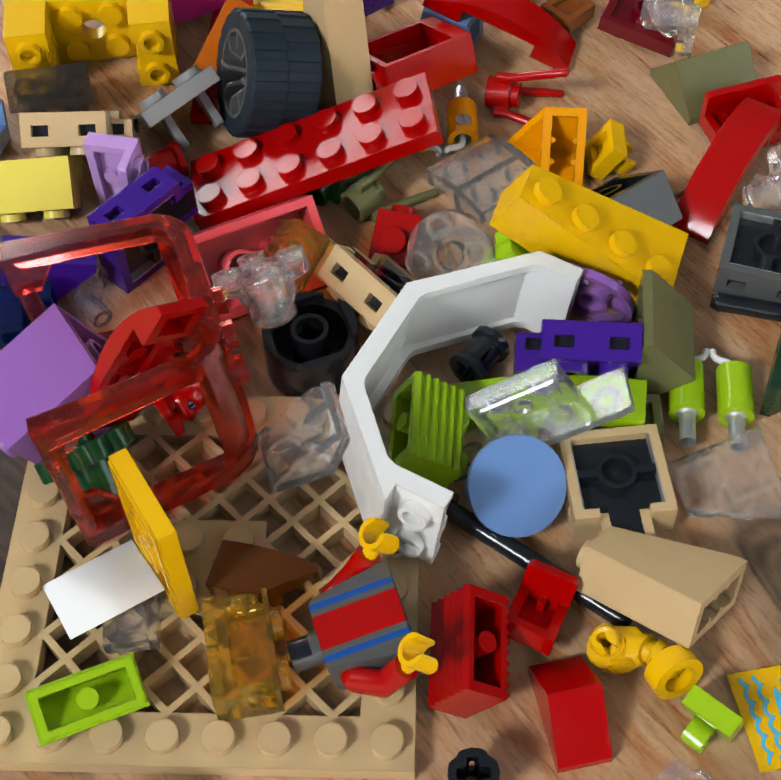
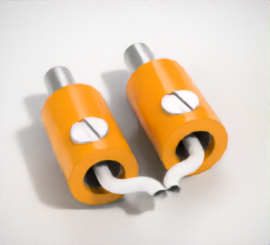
M457 85L454 88V99L447 104L448 146L443 149V152L437 145L419 152L431 150L436 152L437 157H447L450 151L465 153L477 146V106L468 97V88L465 85Z

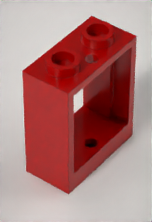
M434 16L368 40L373 91L423 72L426 73L431 88L434 90L478 72L471 33Z

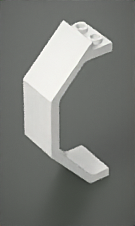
M536 251L407 282L343 373L335 439L363 522L371 517L388 521L389 528L384 533H390L398 537L400 546L397 551L400 554L409 558H418L432 564L441 547V543H439L440 536L446 527L448 515H446L447 507L453 498L454 492L391 461L386 453L375 420L374 411L407 361L417 354L473 339L472 333L479 326H488L498 332L518 327L538 333L541 332L543 319L568 320L584 269L545 252Z

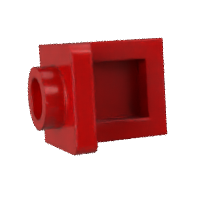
M394 204L391 210L378 209L368 254L370 260L375 253L388 255L403 269L413 271L420 234L425 232L426 227L423 217L417 215L415 208Z
M531 559L524 573L521 585L508 609L510 613L506 617L510 624L506 627L510 634L506 638L549 656L579 585V578L539 560Z

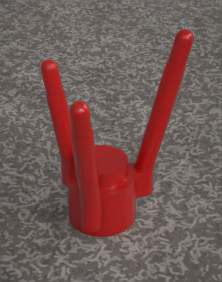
M564 68L518 73L497 72V76L489 75L485 88V107L494 109L493 117L506 118L525 125L531 118L511 111L512 107L520 106L522 96L561 98L564 96V91L549 88L522 87V83L519 82L567 77L569 70Z

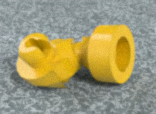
M609 622L603 623L594 629L586 644L587 656L590 662L603 672L620 675L625 674V672H631L635 668L646 664L644 679L657 697L662 700H672L686 694L694 684L698 683L703 674V664L690 648L688 649L680 644L672 645L662 637L656 640L655 633L642 632L636 626H613Z

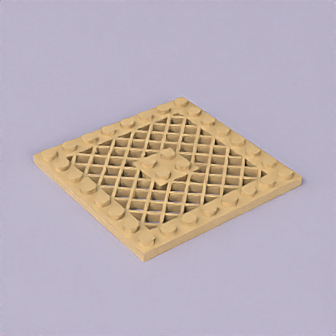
M214 396L215 399L207 402L204 408L197 413L193 421L187 422L182 420L185 434L179 439L149 399L151 404L139 412L134 420L129 421L137 440L130 444L134 446L128 452L152 492L160 500L159 503L166 515L172 512L178 518L169 520L177 532L199 611L185 619L178 617L164 591L113 617L98 630L94 627L87 631L86 634L89 637L67 654L56 642L67 632L59 618L52 623L54 608L42 585L61 576L65 555L74 564L72 568L65 572L67 573L131 539L134 541V537L129 525L114 536L103 526L122 511L125 513L119 495L113 497L91 514L83 505L86 501L85 497L79 498L68 476L44 485L34 467L35 464L30 461L27 462L0 587V771L415 780L417 677L388 698L350 692L351 695L332 710L317 695L333 681L327 667L306 684L292 669L294 667L289 653L281 658L268 645L271 640L286 628L296 638L309 634L296 619L309 609L308 603L311 599L320 594L351 557L350 555L343 562H340L328 549L343 537L355 548L361 545L358 539L359 532L355 529L356 526L363 522L358 506L344 518L331 507L345 494H348L356 502L348 475L334 464L342 458L335 439L339 397ZM383 398L374 411L375 420L386 453H388L390 448L388 446L391 433L389 428L392 424L390 420L393 415L391 411L394 398ZM170 445H182V447L175 451ZM219 446H232V447L229 448L227 451L224 452ZM268 447L280 448L273 453ZM316 447L329 449L322 453ZM157 449L166 459L148 472L139 462ZM205 450L214 460L197 472L188 462ZM253 451L263 461L246 473L237 462ZM301 451L312 462L296 474L285 463ZM178 470L187 481L169 493L160 483ZM227 471L236 482L219 494L209 483ZM275 471L285 483L269 495L259 483ZM324 472L335 484L319 495L308 484ZM197 492H200L210 502L191 515L182 504ZM249 492L259 504L242 516L232 504ZM298 493L309 505L292 517L281 505ZM74 511L82 521L70 529ZM222 513L228 520L213 519ZM272 514L282 526L269 536L268 522L262 520ZM321 515L333 527L316 539L304 527ZM95 533L103 544L83 558L74 547ZM294 536L306 547L297 557L311 562L318 559L331 571L314 586L309 581L298 586L297 588L303 595L286 609L281 604L272 609L267 599L261 602L212 596L205 586L222 540L242 542L277 550ZM398 551L390 555L380 553L381 562L386 560L411 630L418 633L419 559L406 557ZM263 604L275 618L256 632L247 622L261 623ZM154 606L153 612L156 621L162 622L150 631L139 617ZM194 621L215 623L203 632ZM130 625L140 635L141 639L120 655L109 641ZM182 626L194 640L173 656L161 642ZM235 627L247 641L227 657L215 642ZM48 648L58 661L43 672ZM99 649L110 660L133 652L135 660L138 662L151 650L162 659L164 664L145 680H142L150 705L156 712H132L42 747L40 746L23 693L24 691L63 678L68 673L74 674L81 671L78 665ZM206 651L218 665L197 682L185 667ZM259 652L271 667L252 683L240 671L239 667ZM176 675L188 690L167 707L154 692ZM230 676L243 691L222 708L210 696L209 692ZM283 677L297 693L277 709L263 693ZM198 701L210 712L185 713ZM253 702L264 713L240 714ZM307 703L319 714L294 715ZM361 705L360 716H349Z

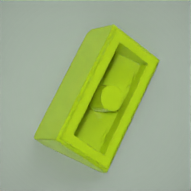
M133 652L23 692L41 747L150 706Z

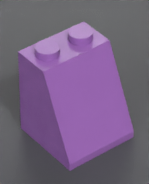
M55 303L0 351V449L12 458L20 456L34 464L66 448L63 443L64 439L89 428L87 414L92 377L100 353L107 342L105 337ZM147 399L140 412L151 404L149 399ZM108 427L94 430L93 433L96 434Z

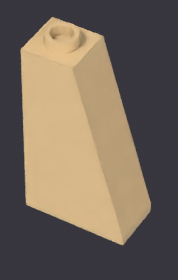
M303 0V11L309 15L311 21L315 24L321 44L323 81L319 110L331 108L357 98L362 94L373 92L363 0Z

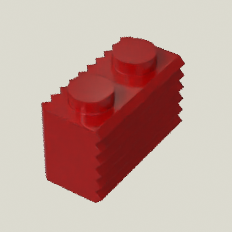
M463 584V588H457V592H450V595H444V599H438V602H431L430 638L435 641V644L430 647V656L437 659L438 669L434 674L429 675L428 707L430 709L466 719L506 701L510 697L506 691L510 686L506 680L510 676L506 669L510 665L506 659L510 654L506 648L510 644L506 638L510 634L506 627L510 624L506 617L510 613L506 607L510 601L506 596L472 584Z

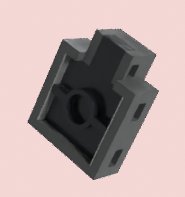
M734 203L714 283V292L781 304V212Z

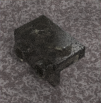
M85 62L6 71L3 75L10 114L48 112V109L64 107L65 112L89 111L88 104L98 103L96 87H91L88 65Z

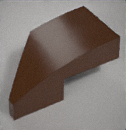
M222 540L205 586L212 596L261 602L267 599L272 609L285 602L282 596L308 580L312 585L321 580L323 571L319 564L291 554L257 545Z

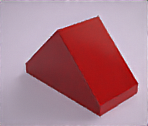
M581 656L528 666L529 677L557 773L612 762L613 755L603 685Z

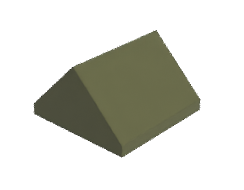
M748 41L651 68L650 71L651 77L688 126L699 122L706 92L757 79Z
M643 269L635 301L636 308L631 319V323H643L642 363L629 379L647 380V394L661 395L695 380L693 305L653 270Z

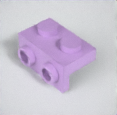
M88 132L83 142V147L98 201L101 205L123 190L131 181L148 171L149 162L147 158H143L138 138Z

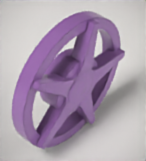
M580 267L584 271L571 311L590 321L628 323L635 312L636 305L631 294L622 286L623 282L621 280L615 281L598 271ZM610 308L620 314H606L604 312Z

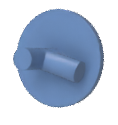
M523 434L501 436L486 444L473 459L468 471L467 481L464 482L466 499L477 519L489 530L513 538L531 536L549 526L562 509L567 491L565 469L556 452L542 440Z

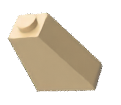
M611 526L594 540L588 539L581 547L576 559V567L580 568L578 575L580 582L577 591L689 649L735 604L748 561L735 555Z

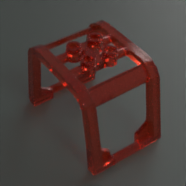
M149 214L5 241L0 244V267L15 297H19L31 323L46 311L38 291L43 289L52 264L157 242L178 301L194 297H204L208 304L189 336L184 337L183 343H196L187 353L104 390L26 419L28 434L44 462L45 469L49 471L69 509L71 517L74 518L85 541L90 546H98L131 529L119 495L97 487L83 491L65 454L75 449L79 437L199 382L224 453L150 487L165 513L238 478L253 463L259 449L258 432L242 383L251 380L242 352L232 355L231 350L239 348L240 344L231 318L222 321L220 319V315L229 313L220 284L212 287L209 286L192 232L185 222L170 215ZM114 330L100 332L99 334L108 340Z

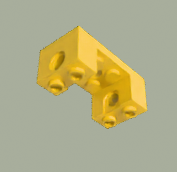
M5 0L3 39L22 100L62 96V68L65 63L137 56V69L141 87L173 84L172 80L180 76L179 45L171 0ZM88 20H99L104 25L99 28H90L84 23Z

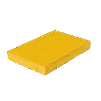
M124 448L108 456L109 461L107 462L132 535L143 557L165 588L164 593L177 616L185 619L198 612L199 607L177 532L127 448Z

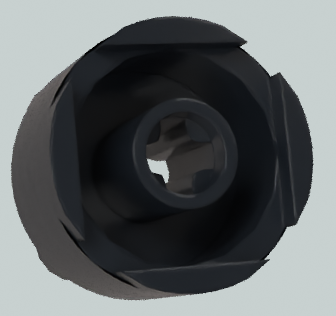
M305 291L289 295L272 307L273 313L267 321L264 320L262 325V340L269 378L275 387L285 394V397H333L340 393L342 375L359 352L357 319L353 310L346 302L337 298V303L324 298L321 292Z

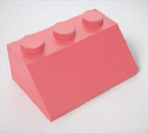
M312 195L299 196L177 238L192 281L200 297H204L208 306L206 309L214 325L276 304L289 295L312 291L325 286L311 272L328 245Z

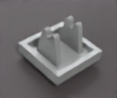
M196 64L172 80L176 89L166 94L161 88L138 105L142 112L135 116V118L140 119V125L144 130L161 122L173 140L177 141L181 150L185 151L191 145L170 114L194 98L215 128L222 125L224 120L205 93V90L218 82L220 78L211 65L201 71Z

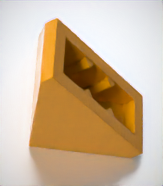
M544 107L506 141L499 150L521 174L534 164L583 186L588 108Z

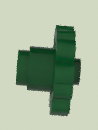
M129 421L120 422L96 434L89 427L64 439L63 443L66 448L35 464L34 467L44 485L68 476L79 498L85 497L89 507H93L119 495L107 462L109 461L108 456L136 441L137 438Z

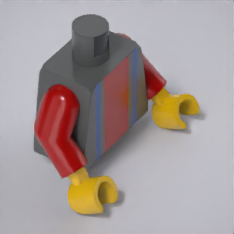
M371 517L362 523L358 533L361 545L356 548L343 568L325 586L320 594L312 598L308 603L316 631L286 642L287 650L296 673L325 663L338 689H348L353 693L388 698L421 674L430 675L437 671V659L424 654L429 647L434 646L435 641L422 634L412 632L386 560L381 562L380 553L385 555L393 554L400 546L396 535L384 533L389 528L388 521Z

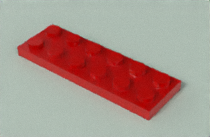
M423 72L410 78L401 79L389 86L362 94L347 102L320 110L305 118L283 124L269 132L244 139L239 143L213 153H207L190 161L191 181H193L198 212L193 216L194 222L200 230L443 143L433 92L426 73Z

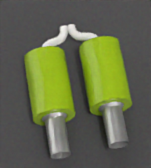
M704 348L701 355L695 356V380L668 391L669 417L672 421L679 423V444L683 447H692L696 444V423L705 417L704 365L702 362L710 355L714 362L720 364L716 368L718 421L720 424L728 427L729 448L734 451L743 450L746 448L745 426L751 424L755 419L752 368L743 361H731L727 358L719 357L713 348Z

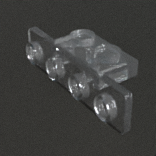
M554 358L465 396L466 413L478 427L465 432L463 435V451L468 454V463L463 475L453 482L456 484L467 480L470 465L477 453L486 444L501 436L510 434L529 435L551 446L632 413L635 410V405L626 373L622 368H618L576 386Z

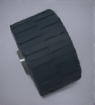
M252 8L233 9L225 19V24L221 30L216 64L217 75L220 78L216 82L221 117L224 120V126L228 132L236 138H252L276 129L283 124L291 123L317 113L321 100L323 62L317 29L309 15L303 11Z

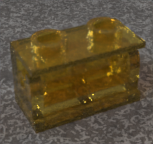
M261 588L263 600L261 604H258L257 596L253 594H240L212 599V597L201 598L211 699L218 720L232 721L285 711L282 691L293 689L288 656L277 657L275 643L276 640L285 639L281 606L270 608L267 588Z

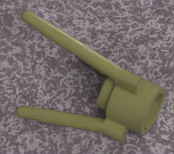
M392 161L374 168L367 176L341 194V201L350 216L358 222H362L367 217H370L376 223L379 208L391 210L394 204L411 207L438 196L439 190L433 188L383 206L382 201L386 199V193L377 179L395 162Z

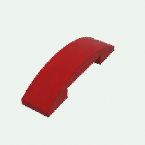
M424 0L422 6L456 22L459 21L463 12L468 13L532 44L533 48L529 57L553 69H568L576 42L556 19L530 0Z
M746 97L740 102L710 143L681 195L678 206L683 219L671 226L688 233L689 237L708 245L727 214L729 202L762 147L766 148L779 128L781 124L780 109L750 97Z
M194 297L147 307L129 315L117 326L100 353L92 377L87 423L92 431L136 418L151 395V391L143 379L144 373L165 341L189 336L208 306L204 297Z

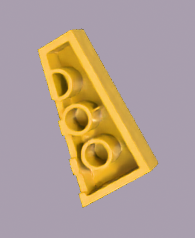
M534 164L502 191L489 225L530 253L542 251L570 264L576 263L579 267L598 271L615 281L621 280L623 282L622 286L631 294L634 301H636L643 269L653 270L674 287L689 235L682 230Z

